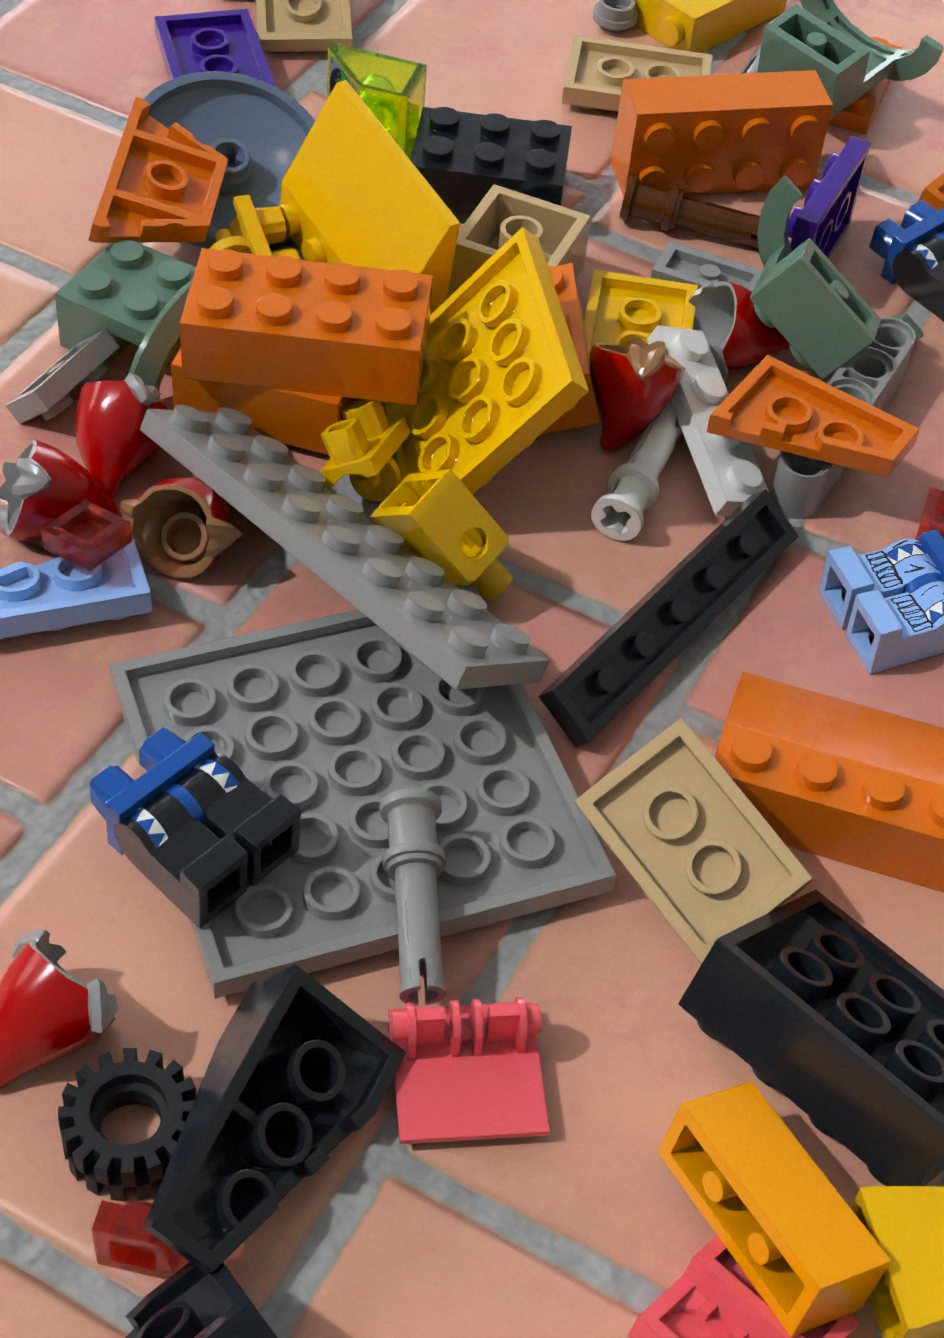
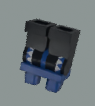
M921 200L910 206L904 215L901 226L890 218L877 224L869 248L885 259L881 273L882 278L891 284L897 282L903 291L944 321V208L937 211Z
M162 727L147 738L139 749V764L147 771L146 773L134 780L118 765H110L93 777L89 783L91 803L106 820L108 844L121 855L125 854L131 863L199 929L247 892V881L254 886L299 850L301 809L282 794H279L274 799L268 796L248 780L230 758L222 753L215 752V744L201 732L186 742ZM271 842V847L268 851L261 855V849ZM220 882V887L217 891L208 896V891Z

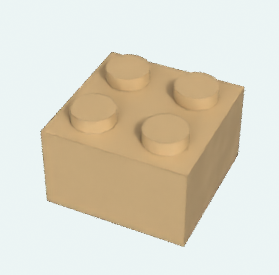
M494 184L459 230L448 294L452 295L522 227L539 238L548 266L554 267L573 263L575 277L577 278L584 268L591 216Z

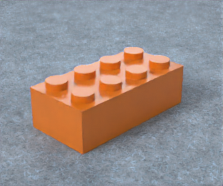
M816 70L623 79L611 166L623 198L631 174L639 175L642 182L668 189L673 185L681 186V189L685 190L684 196L770 191L784 175L798 189H809L813 180L816 179L833 104Z
M202 248L179 323L182 378L416 405L430 328L433 275L412 273L407 270L359 267L348 263L334 264L299 260L289 256L273 257L239 253L229 249L213 250Z

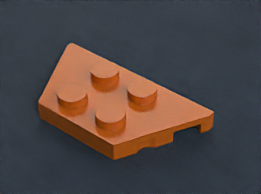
M135 96L92 223L88 241L95 243H116L122 240H132L138 243L205 242L228 158L211 146L197 141L191 132L177 122L168 129L148 115L151 104Z

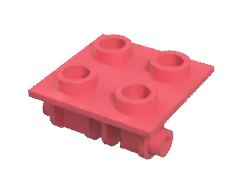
M515 997L513 1003L481 1004L480 999H472L471 1005L459 1006L458 1000H450L449 1006L415 1008L414 1002L406 1003L404 1009H388L390 1040L406 1052L394 1076L400 1144L548 1136L550 1134L536 1033L541 1032V1012L538 1003L525 1002L524 997Z

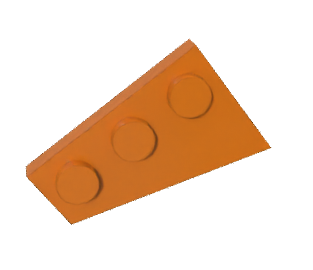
M767 355L710 414L706 432L889 477L914 447L920 429Z

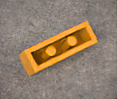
M746 1082L681 1103L657 1152L789 1336L792 1338L862 1309L891 1263V1260L753 1082Z

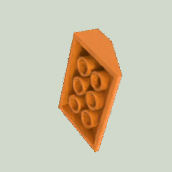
M742 671L714 758L785 845L944 892V728Z

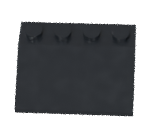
M816 889L717 938L678 1003L680 1007L697 1020L700 1029L710 1038L724 1043L749 1064L761 1082L773 1089L779 1090L809 1116L811 1123L820 1132L837 1139L867 1165L872 1176L883 1185L926 1186L944 1169V990Z

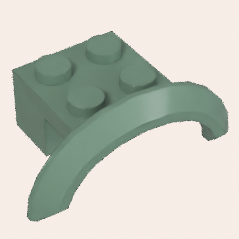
M800 0L802 7L795 4L764 26L757 72L816 70L833 104L831 119L885 78L894 81L913 80L926 74L938 63L944 48L942 44L928 35L921 39L918 48L912 50L888 47L870 38L854 26L838 9L833 0Z
M784 175L770 190L761 209L757 237L759 255L764 269L750 299L754 303V310L759 319L770 328L776 327L789 342L790 350L795 359L803 367L812 368L823 380L874 342L881 318L810 238L792 251L788 239L789 216L793 205L803 194ZM907 313L890 316L909 324L915 331V341L923 337L922 330Z
M122 240L112 243L55 293L60 346L70 350L75 344L107 329L119 345V348L103 361L105 366L126 346L133 343L139 346L134 356L129 372L142 378L145 385L155 386L159 391L167 366L181 344L179 323L196 267L136 241Z

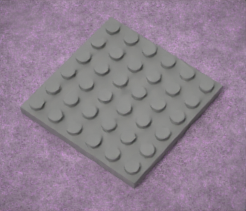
M474 584L457 587L480 597ZM359 610L110 664L111 682L142 775L147 771L139 764V749L151 735L164 727L188 742L201 732L215 744V752L222 753L230 758L240 768L245 777L268 796L274 799L279 794H282L301 809L299 850L254 886L247 881V892L201 929L189 919L215 999L246 991L251 983L294 965H297L309 974L399 949L395 881L390 879L384 871L382 860L384 852L389 849L388 823L381 818L379 804L387 794L400 789H426L435 792L441 798L442 813L436 819L437 844L445 851L446 865L441 875L436 878L440 938L614 890L617 875L593 826L574 803V800L578 798L577 793L524 685L514 684L455 690ZM271 842L261 849V855L268 851L271 847ZM220 882L208 891V896L217 891L220 887Z

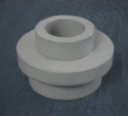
M599 0L593 8V19L605 31L611 33L624 32L626 29L635 26L638 21V10L635 8V0Z

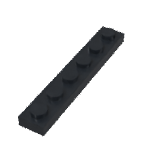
M767 489L751 495L538 696L575 747L590 743L799 537Z

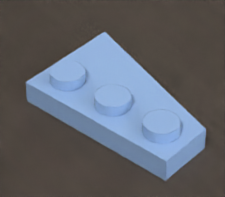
M122 522L109 527L110 538L84 547V544L79 539L59 546V557L34 566L30 563L19 561L1 568L0 640L42 631H59L71 626L105 620H122L129 616L153 612L149 585L135 541L129 537L125 523Z

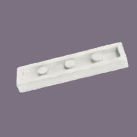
M657 325L648 337L647 342L648 344L656 341L665 342V354L685 367L679 386L670 401L714 514L716 516H730L751 495L764 489L768 491V488L748 442L706 432L710 414L727 398L729 393L704 332Z

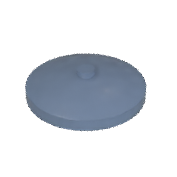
M207 71L171 79L152 90L143 98L151 104L148 115L168 129L177 122L191 132L197 141L211 146L228 158L205 242L187 243L209 249L216 243L215 233L223 228L228 229L229 223L236 218L237 213L233 205V199L236 196L249 194L254 208L277 207L280 205L281 182L315 122L308 111L284 91L247 75ZM285 236L284 242L268 245L270 249H274L288 243L292 238Z

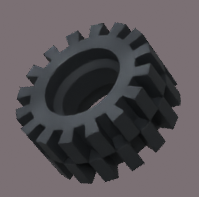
M123 1048L124 1062L115 1064L113 1063L110 1051L97 1056L99 1071L94 1073L85 1063L76 1071L78 1087L67 1083L62 1093L64 1106L58 1107V1122L65 1160L68 1159L70 1172L78 1181L85 1175L87 1190L96 1195H99L104 1185H108L111 1200L124 1202L126 1187L137 1188L138 1201L152 1198L150 1183L158 1181L161 1184L195 1100L196 1087L191 1077L184 1080L183 1067L173 1059L164 1069L162 1053L149 1050L146 1062H138L137 1048ZM137 1104L153 1108L160 1117V1125L155 1134L144 1141L134 1144L111 1142L100 1130L104 1117L114 1109L125 1105Z

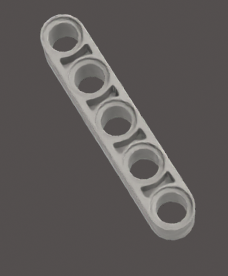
M881 317L874 342L841 365L828 384L884 411L902 384L916 338L914 329L902 320L892 317ZM781 451L770 495L786 517L794 519L811 517L820 509L847 467Z

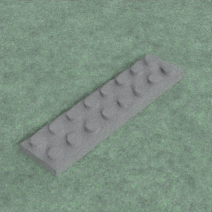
M176 405L174 410L147 409L140 428L144 434L455 690L540 682L550 660L530 645L531 639L524 631L515 626L502 623L486 611L487 604L483 599L454 586L443 577L445 572L438 564L428 559L417 557L402 545L404 539L397 532L377 525L363 514L364 508L360 503L349 497L339 495L331 488L324 486L326 479L320 472L308 466L300 465L287 455L288 448L283 443L263 436L251 426L252 420L247 415L225 407L220 408L218 413L201 412L186 405Z

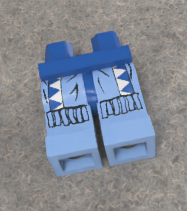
M937 529L921 533L919 540L913 538L902 539L885 549L859 555L855 554L851 546L828 550L818 592L841 629L847 628L845 635L870 675L944 653V539ZM844 593H846L845 600L842 598ZM874 635L873 643L871 645L869 638Z

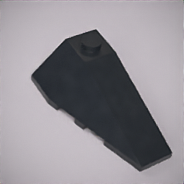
M297 965L251 983L216 1045L143 1228L204 1273L214 1272L278 1209V1203L300 1181L307 1176L315 1174L330 1159L328 1154L351 1132L360 1130L376 1114L406 1052Z

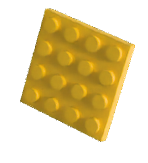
M523 227L430 315L429 335L417 404L408 405L381 401L388 421L405 417L411 432L392 456L400 468V483L408 474L451 469L468 490L474 494L479 488L489 483L497 472L522 450L528 448L541 433L565 412L571 410L589 392L539 238Z

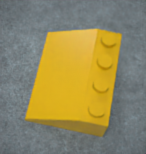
M348 81L337 82L281 182L279 206L286 221V237L290 236L301 250L304 260L334 264L348 263L359 267L407 270L412 273L433 275L431 315L447 300L460 222Z

